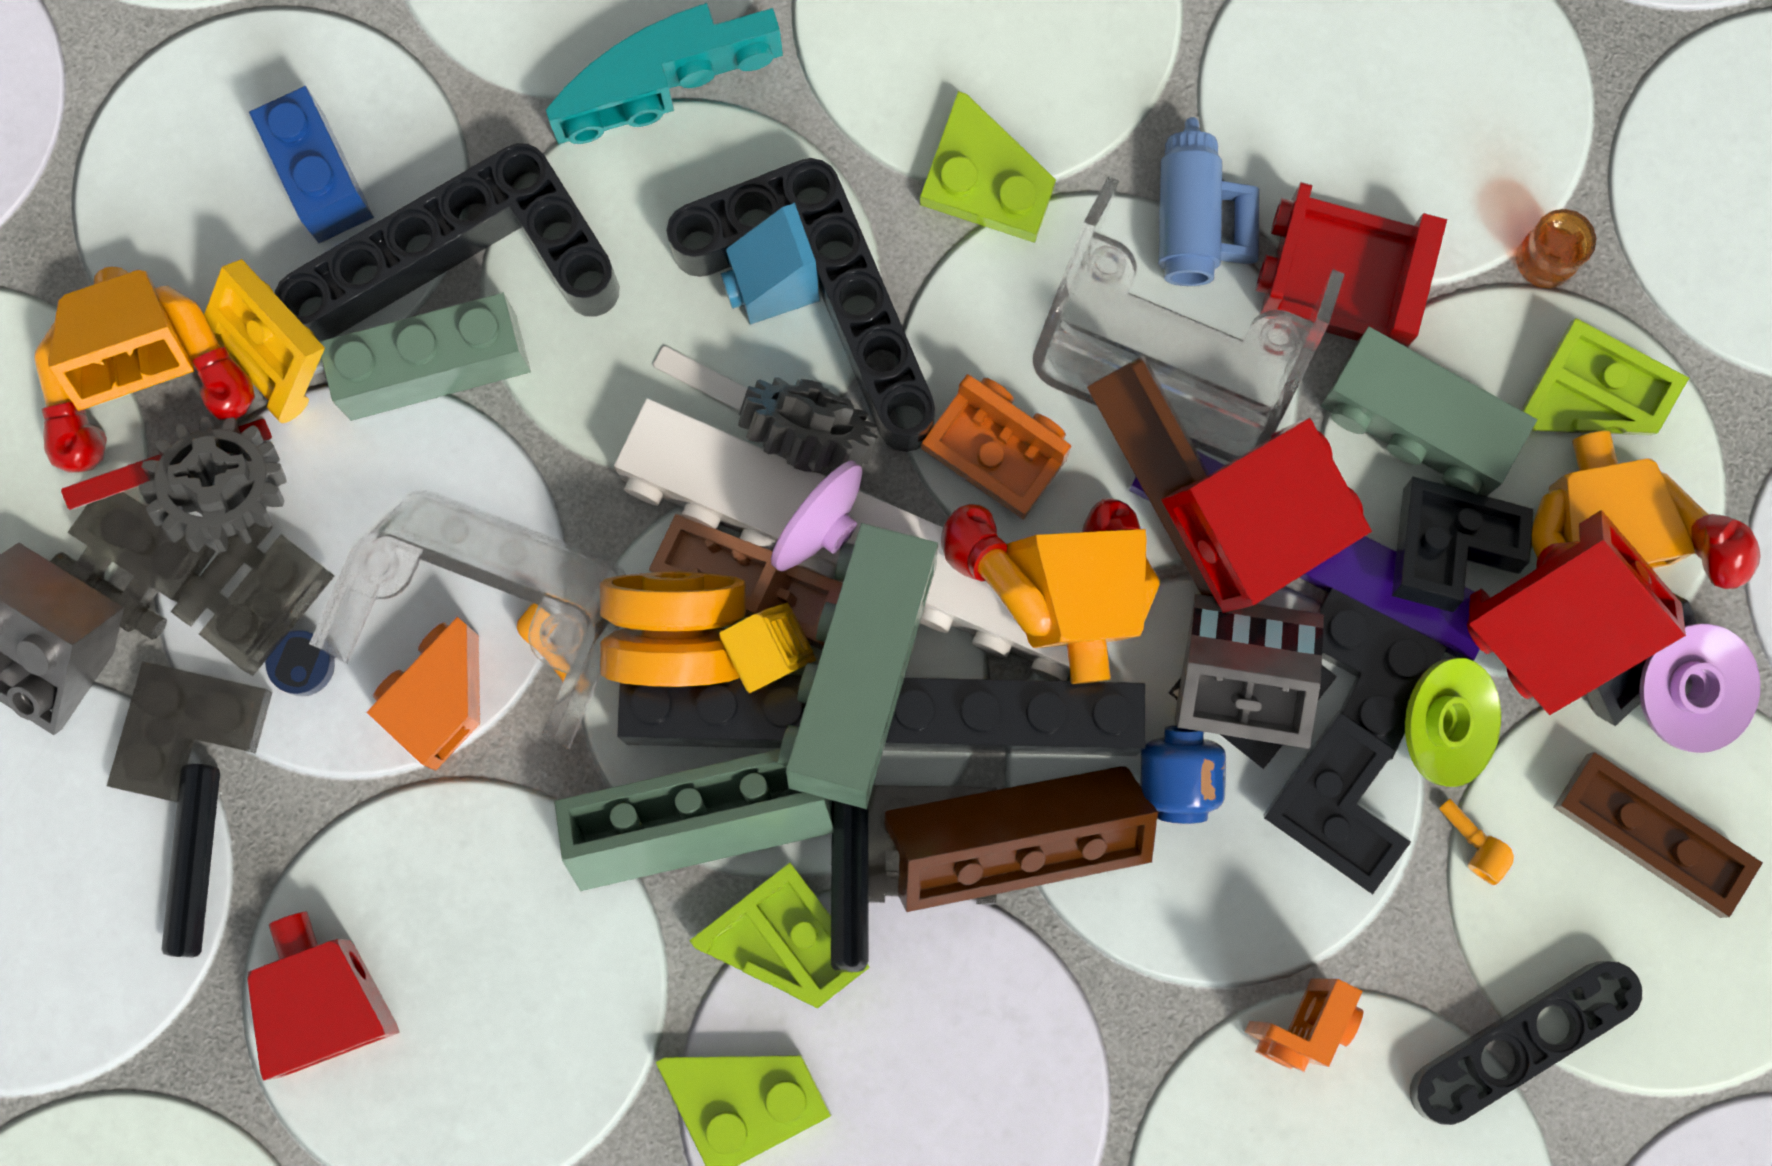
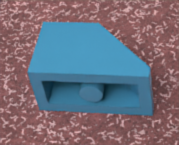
M795 203L780 208L726 249L731 270L720 273L732 309L744 306L750 325L820 301L816 261Z

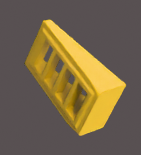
M788 602L751 615L719 632V637L746 691L749 693L806 666L808 662L816 661L813 650Z

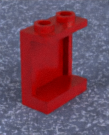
M1300 182L1291 200L1280 199L1274 216L1270 234L1280 236V241L1275 257L1265 255L1257 279L1255 291L1265 293L1260 314L1356 341L1359 340L1369 326L1408 348L1419 334L1448 219L1423 213L1413 226L1311 198L1313 185Z
M1311 418L1280 429L1272 434L1269 440L1195 483L1181 487L1161 499L1223 613L1254 606L1372 532L1363 515V506L1359 497L1347 486L1332 458L1333 453L1330 443L1316 429Z
M1602 510L1579 523V543L1493 597H1490L1482 588L1470 595L1467 629L1471 638L1484 653L1490 654L1494 652L1507 667L1508 677L1518 693L1525 699L1534 697L1549 715L1686 636L1682 603Z

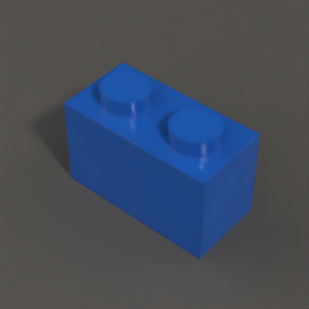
M306 86L249 111L299 219L318 244L374 218L325 114Z

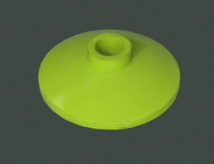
M1457 657L1446 658L1429 667L1420 677L1412 691L1405 718V737L1408 752L1418 772L1425 779L1436 785L1458 787L1471 782L1479 776L1490 762L1500 735L1501 705L1498 691L1488 672L1475 661Z

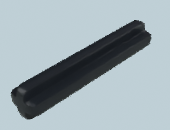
M188 764L184 765L180 772L161 948L163 954L169 957L193 958L199 956L202 952L220 771L212 765Z
M832 800L834 833H832L831 966L835 971L860 972L865 969L869 962L868 806L867 809Z

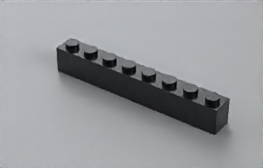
M786 675L751 693L746 691L740 678L717 684L681 687L620 683L617 737L626 745L781 748L788 725L799 727L806 703L797 701L802 675ZM904 678L883 751L1137 756L1145 749V683L1091 682L1071 684V681Z

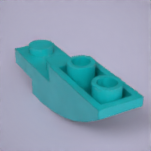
M705 3L664 18L617 43L591 62L569 82L546 109L558 145L566 142L573 144L589 143L600 138L604 131L624 125L643 127L660 120L663 114L674 111L670 88L677 86L683 88L700 87L713 80L715 75L736 69L755 71L770 64L773 58L783 56L781 33L774 9L770 8L714 25L708 4Z

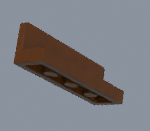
M1142 355L1088 385L1087 389L1201 595L1213 596L1161 499L1181 487L1195 483L1210 474L1146 357Z
M1120 766L892 809L885 812L884 825L899 853L898 897L905 911L911 912L1152 863L1158 811L1144 797L1140 784L1129 768Z

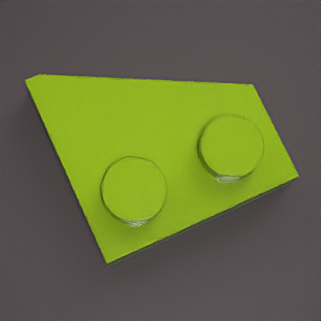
M958 91L920 195V205L1035 243L1054 191L1056 179L969 95Z
M1575 318L1569 323L1521 411L1538 419L1532 431L1570 433L1610 431L1611 434L1652 436L1659 433L1689 377Z
M791 863L784 866L689 940L695 949L776 987L817 1009L870 968L867 964L863 971L852 973L839 972L832 968L831 915Z
M802 1055L665 1057L656 1062L705 1166H738L832 1115Z

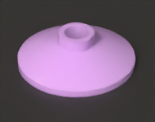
M848 461L837 467L818 484L800 505L782 531L773 549L771 565L778 571H785L804 562L823 547L834 554L848 541L857 526V522L848 515L860 488L862 467L855 461Z
M1689 624L1685 626V637L1646 659L1640 679V702L1649 726L1664 742L1680 750L1705 753L1729 745L1746 730L1754 717L1759 703L1760 674L1751 650L1735 633L1717 625ZM1690 676L1692 680V689L1690 693L1686 695L1685 684L1688 677Z

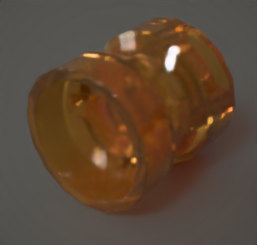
M1559 209L1549 212L1537 222L1533 230L1524 237L1517 248L1516 262L1520 273L1527 281L1538 287L1553 288L1561 286L1590 259L1595 251L1597 238L1594 227L1585 216L1577 211ZM1550 255V256L1553 257V258H1557L1558 261L1552 260L1551 258H1549V257H1547V256Z

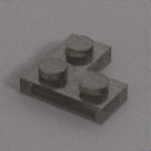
M142 661L106 786L177 802L180 772L184 765H188L194 740L256 754L273 692L260 687Z

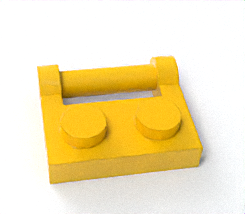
M243 259L222 266L204 316L220 347L227 348L231 359L242 367L251 378L253 385L268 400L267 409L280 423H287L300 415L308 405L309 399L305 393L325 347Z

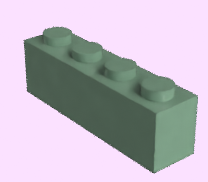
M861 523L855 544L846 542L842 546L834 577L836 581L843 582L837 604L825 603L817 628L816 640L825 642L818 665L809 662L806 664L799 686L797 701L806 703L799 727L788 725L780 748L778 764L787 766L786 773L790 789L867 809L936 570L938 542Z
M780 749L554 801L561 858L580 891L834 833L828 799L788 787L787 766L778 764Z

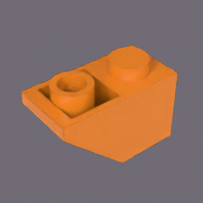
M456 617L450 625H447L445 622L439 624L426 635L418 647V651L422 654L405 672L402 670L394 671L377 687L373 694L376 702L366 712L422 765L435 771L480 725L479 635L459 617Z

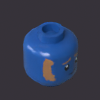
M1177 725L1167 726L1164 728V738L1149 741L1141 752L1140 786L1144 797L1158 811L1157 819L1180 824L1202 823L1208 820L1209 812L1218 809L1223 804L1226 788V752L1218 743L1204 739V732L1178 728Z

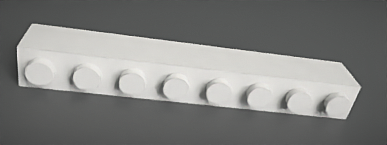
M646 398L614 465L621 480L626 482L624 491L631 496L655 506L659 505L661 499H665L683 507L681 515L686 519L713 529H717L719 524L742 533L740 539L773 551L782 531L800 505L818 484L826 478V476L820 473L795 469L794 466L787 464L786 459L776 454L768 455L763 452L764 449L648 398ZM858 491L854 505L848 515L857 522V526L847 543L855 544L861 523L938 542L937 566L921 618V624L943 633H948L951 626L974 635L972 644L975 647L999 658L1007 659L1009 652L1015 653L1033 661L1030 668L1031 671L1047 680L1067 681L1068 678H1071L1067 646L1033 648L1028 643L1026 633L1021 629L1000 597L986 581L981 582L966 577L947 563L941 547L943 527ZM823 547L816 554L798 564V566L833 579L841 549L832 554Z

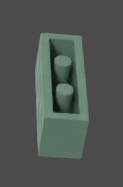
M504 292L320 341L325 347L321 358L332 402L350 421L531 373L517 315Z
M1369 326L1354 345L1320 407L1331 412L1332 420L1345 430L1355 434L1367 432L1387 443V450L1399 460L1411 465L1423 463L1443 474L1442 480L1447 486L1488 496L1503 484L1538 420Z

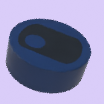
M296 630L281 635L271 644L266 655L265 668L270 681L280 690L294 696H309L319 692L329 683L334 673L335 659L330 646L323 639L313 633Z

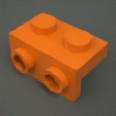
M966 374L959 384L958 394L923 440L921 449L1024 520L1067 461L1071 445L1064 440L1066 436L1064 430L1054 421L1039 413H1035L1033 417H1030L1012 404L1014 401L1013 396L1003 386L989 378H983L979 382Z
M1311 978L1288 1031L1272 1023L1249 1021L1244 1033L1260 1040L1255 1050L1256 1053L1289 1069L1295 1068L1305 1072L1308 1063L1329 1067L1339 1044L1347 1047L1359 1029L1364 1011L1356 1005L1363 991L1340 979Z

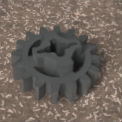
M774 377L772 384L759 379L756 381L755 387L749 386L747 388L738 414L740 415L738 426L748 430L746 438L749 441L763 442V452L768 455L779 454L786 459L787 464L805 472L820 473L822 466L834 471L837 467L848 461H855L862 467V464H868L878 438L875 435L877 425L866 421L868 416L866 411L854 409V405L848 398H840L829 392L827 388L823 387L822 383L808 379L797 380L795 386L789 385L779 377Z
M204 416L200 419L199 431L190 433L185 426L179 424L175 426L176 435L179 440L174 444L159 439L154 443L161 459L160 461H143L141 467L150 481L140 484L139 491L145 502L149 504L145 509L154 525H162L161 528L168 540L173 543L185 535V539L192 551L199 552L204 546L206 539H213L219 552H226L228 537L237 535L245 544L252 542L251 533L248 529L250 526L256 523L259 526L270 528L273 524L266 510L267 506L283 507L285 500L280 489L277 487L287 483L283 468L280 463H277L280 458L272 442L264 443L258 428L254 425L241 433L235 418L232 417L224 421L221 429H214L208 416ZM197 511L202 517L191 515L189 512Z

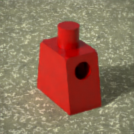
M307 911L283 917L268 925L279 960L248 972L247 978L259 1068L263 1081L288 1076L400 1033L394 1017L351 940L335 939L318 945Z

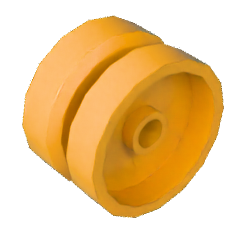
M682 571L629 574L604 579L600 582V616L616 626L624 627V629L610 633L600 642L601 675L607 680L624 684L672 687L710 685L740 678L719 637V632L725 630L722 627L738 622L746 614V581L738 577L720 574Z

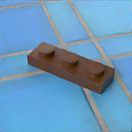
M1596 752L1586 754L1553 807L1719 918H1727L1732 915L1763 862Z

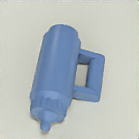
M1189 117L1185 121L1183 132L1175 133L1168 137L1165 143V155L1160 162L1158 265L1164 269L1165 281L1178 286H1200L1211 283L1214 280L1215 269L1221 265V261L1252 264L1259 260L1260 189L1256 186L1222 181V159L1218 155L1217 139L1210 133L1200 131L1199 121L1195 117ZM1222 200L1235 201L1234 245L1221 243Z

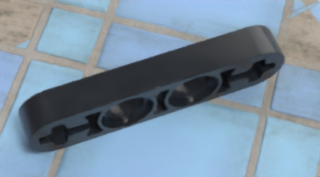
M1600 961L1584 966L1423 1066L1414 1075L1410 1084V1099L1414 1109L1423 1118L1438 1124L1454 1125L1465 1121L1631 1017L1638 1010L1642 1001V985L1638 976L1630 967L1620 962ZM1599 976L1604 980L1617 979L1621 988L1617 989L1614 993L1615 1000L1618 1003L1616 1006L1612 1003L1599 1002L1583 1011L1568 996L1573 991L1575 1000H1587L1601 990V984L1597 979ZM1552 1005L1562 1009L1569 1020L1567 1037L1562 1042L1554 1045L1545 1042L1537 1030L1539 1013L1544 1008ZM1585 1014L1592 1019V1023L1589 1025ZM1495 1040L1506 1042L1512 1048L1515 1055V1065L1512 1071L1506 1077L1500 1079L1491 1077L1484 1070L1481 1063L1484 1047ZM1464 1058L1468 1073L1483 1087V1091L1477 1094L1475 1085L1465 1084L1450 1095L1451 1101L1454 1104L1450 1110L1442 1105H1430L1428 1098L1436 1092L1431 1081L1437 1077L1440 1081L1451 1083L1467 1074L1466 1071L1458 1066V1062Z

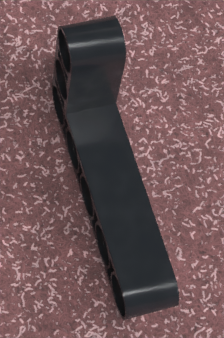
M516 143L503 148L287 274L276 287L275 295L303 325L313 332L319 342L331 339L520 228L565 300L575 312L587 317H597L607 313L615 306L619 298L620 286L608 255L545 155L532 145ZM536 173L539 175L536 183L529 188L515 189L512 187L514 180L522 174ZM474 203L486 205L483 213L477 219L471 221L459 219L462 210L468 205ZM556 222L571 224L568 233L562 238L556 240L543 238L545 229ZM421 234L431 235L430 243L422 251L416 253L406 252L409 241L415 236ZM368 265L377 266V271L369 282L361 285L352 284L353 277L359 269ZM596 271L603 274L600 284L594 289L580 291L574 288L576 279L583 273ZM322 297V304L319 310L310 316L299 317V309L307 299Z
M802 159L688 203L672 214L668 220L666 231L674 261L688 275L702 277L730 267L726 249L755 228L745 226L739 221L743 214L749 210L759 209L764 210L771 216L780 208L795 203L816 261L819 292L874 422L877 425L880 436L888 446L898 451L909 452L921 447L923 440L934 427L935 406L933 397L838 175L831 165L820 159ZM811 187L820 188L828 194L823 201L812 205L805 204L797 199L801 191ZM693 232H707L713 236L711 242L702 249L692 250L682 245L684 239ZM832 241L844 242L851 248L847 256L837 260L827 259L819 252L825 244ZM857 295L866 296L875 304L872 311L859 316L848 313L842 305L847 299ZM879 350L890 351L899 359L896 367L885 372L873 370L865 361L870 354ZM907 405L918 409L923 415V420L914 428L904 429L894 425L889 419V415L897 407Z

